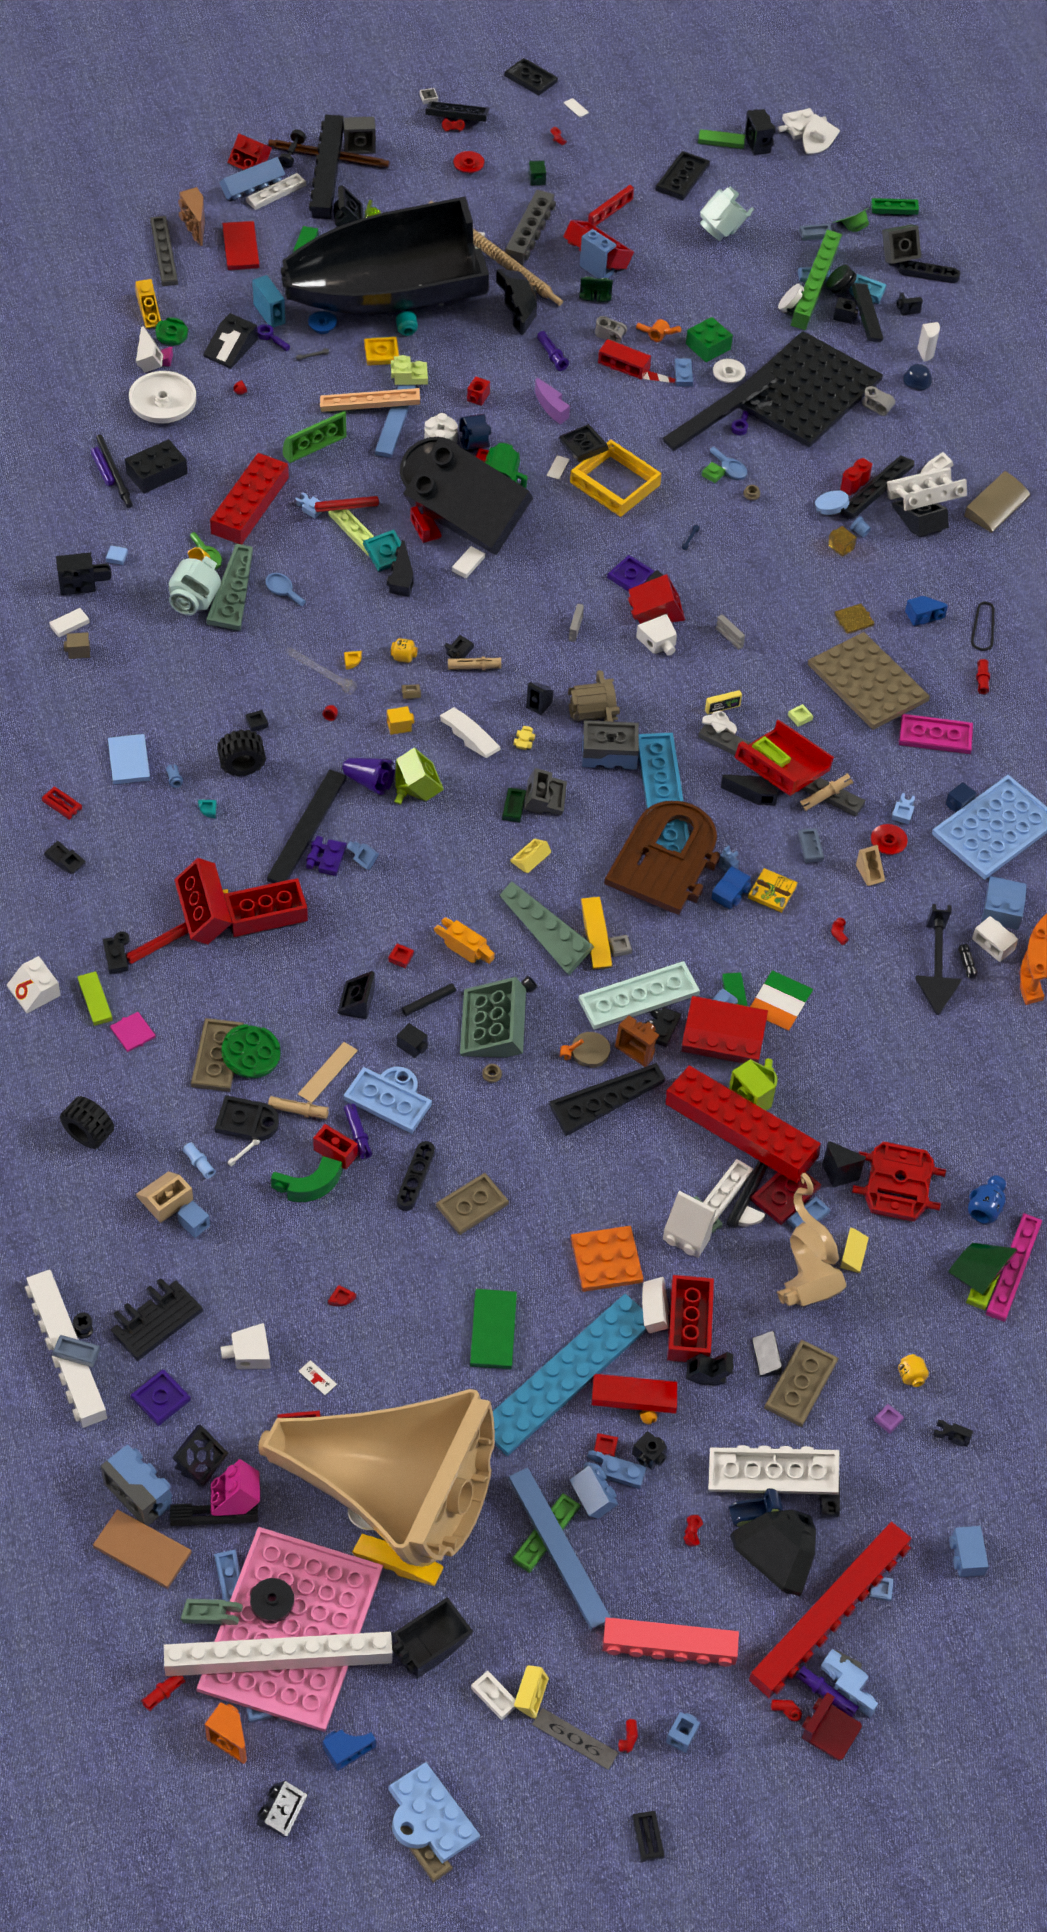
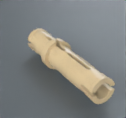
M501 657L448 658V670L482 669L483 671L485 669H501Z
M847 773L834 782H829L828 786L801 800V805H805L803 807L804 810L807 811L833 794H839L840 790L853 784L852 779H849L851 778Z
M270 1096L268 1105L274 1109L301 1114L307 1118L311 1116L327 1120L329 1107L313 1105L312 1102L302 1103Z

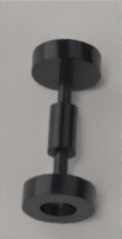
M294 129L290 138L294 142L291 143L287 151L288 154L282 153L279 156V161L283 167L291 168L293 166L294 159L291 155H293L297 144H303L306 140V135L301 130Z

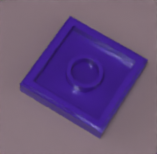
M628 555L607 574V578L629 592L628 589L645 583L655 571Z
M164 1369L131 1394V1399L157 1426H160L191 1401V1397Z

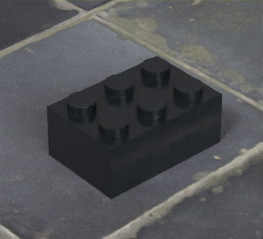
M170 439L125 458L126 473L143 494L188 474L186 458Z

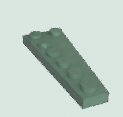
M235 544L221 580L220 588L216 593L207 616V624L241 630L253 547Z
M512 881L500 894L505 903L569 976L594 948L591 943Z

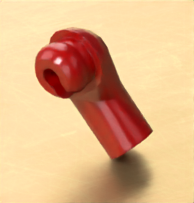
M839 917L832 924L831 934L841 945H844L849 940L843 933L846 921Z
M771 1699V1711H782L793 1722L801 1719L802 1712L792 1700Z
M628 1719L626 1721V1740L620 1739L618 1741V1750L620 1752L629 1753L633 1750L638 1737L637 1721L635 1719Z

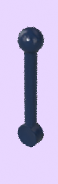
M698 525L693 526V531L686 543L682 544L683 550L688 549L689 542L694 534L699 531L700 527Z

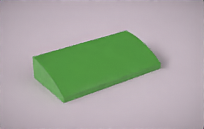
M340 412L288 436L283 444V456L289 463H292L345 438L346 412Z

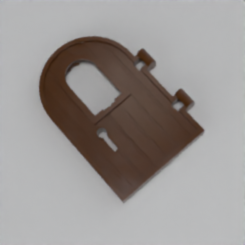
M664 801L652 805L639 817L609 870L604 884L680 915L687 900L694 903L698 902L699 895L703 892V885L697 884L704 869L707 868L714 871L716 863L720 861L721 854L716 851L714 852L717 831L712 819L702 809L687 802ZM676 819L685 821L693 827V831L681 853L667 850L662 845L656 843L667 823ZM642 855H645L641 865H638Z

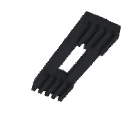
M192 1503L170 1504V1526L258 1522V1504L246 1514L193 1517L192 1514H211V1505L192 1506Z

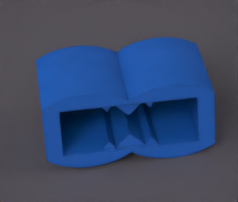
M733 866L730 867L713 889L711 899L728 909L738 906L743 893L747 894L751 888V877Z

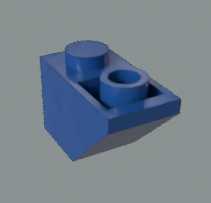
M920 596L907 600L905 612L913 626L945 618L948 605L926 596Z

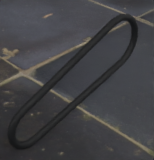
M987 601L978 604L971 637L973 647L981 651L992 648L994 642L995 608L992 603ZM983 604H988L992 607L991 644L987 648H980L974 644L979 610Z

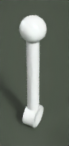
M252 1140V1143L234 1158H231L227 1164L233 1166L241 1156L254 1145H258L260 1141Z

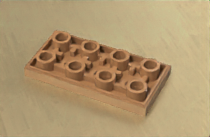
M118 1509L93 1544V1548L166 1589L170 1587L192 1553L189 1548Z

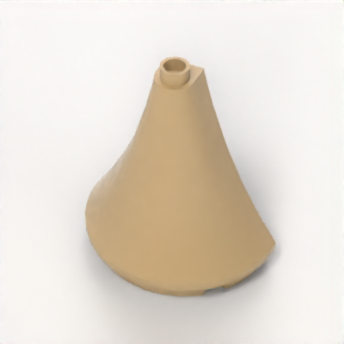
M468 1389L437 1399L364 1413L310 1418H277L272 1429L262 1433L258 1449L260 1455L267 1457L270 1463L297 1475L360 1516L389 1544L404 1562L424 1567L431 1565L436 1560L442 1561L444 1555L452 1557L456 1554L469 1537L477 1522L486 1497L492 1471L490 1468V1458L495 1443L494 1417L491 1402L481 1399L477 1390Z

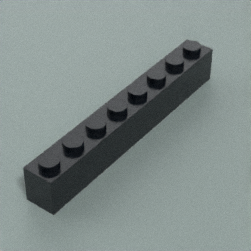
M325 114L324 121H321V130L323 132H320L319 142L321 144L318 143L319 155H316V165L318 166L314 168V176L316 178H313L312 187L314 190H311L312 201L309 202V211H312V218L331 219L343 139L344 116Z

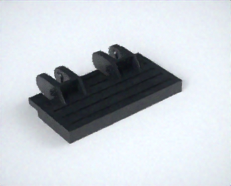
M161 1278L157 1280L159 1288L165 1293L164 1296H161L151 1286L146 1288L148 1294L158 1305H155L150 1299L136 1311L129 1303L125 1304V1311L133 1318L131 1321H128L119 1311L113 1313L124 1330L118 1324L110 1330L136 1361H139L203 1312L202 1306L177 1280L170 1285Z

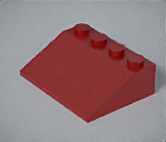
M692 996L681 1052L743 1064L750 1059L759 1063L768 1010Z

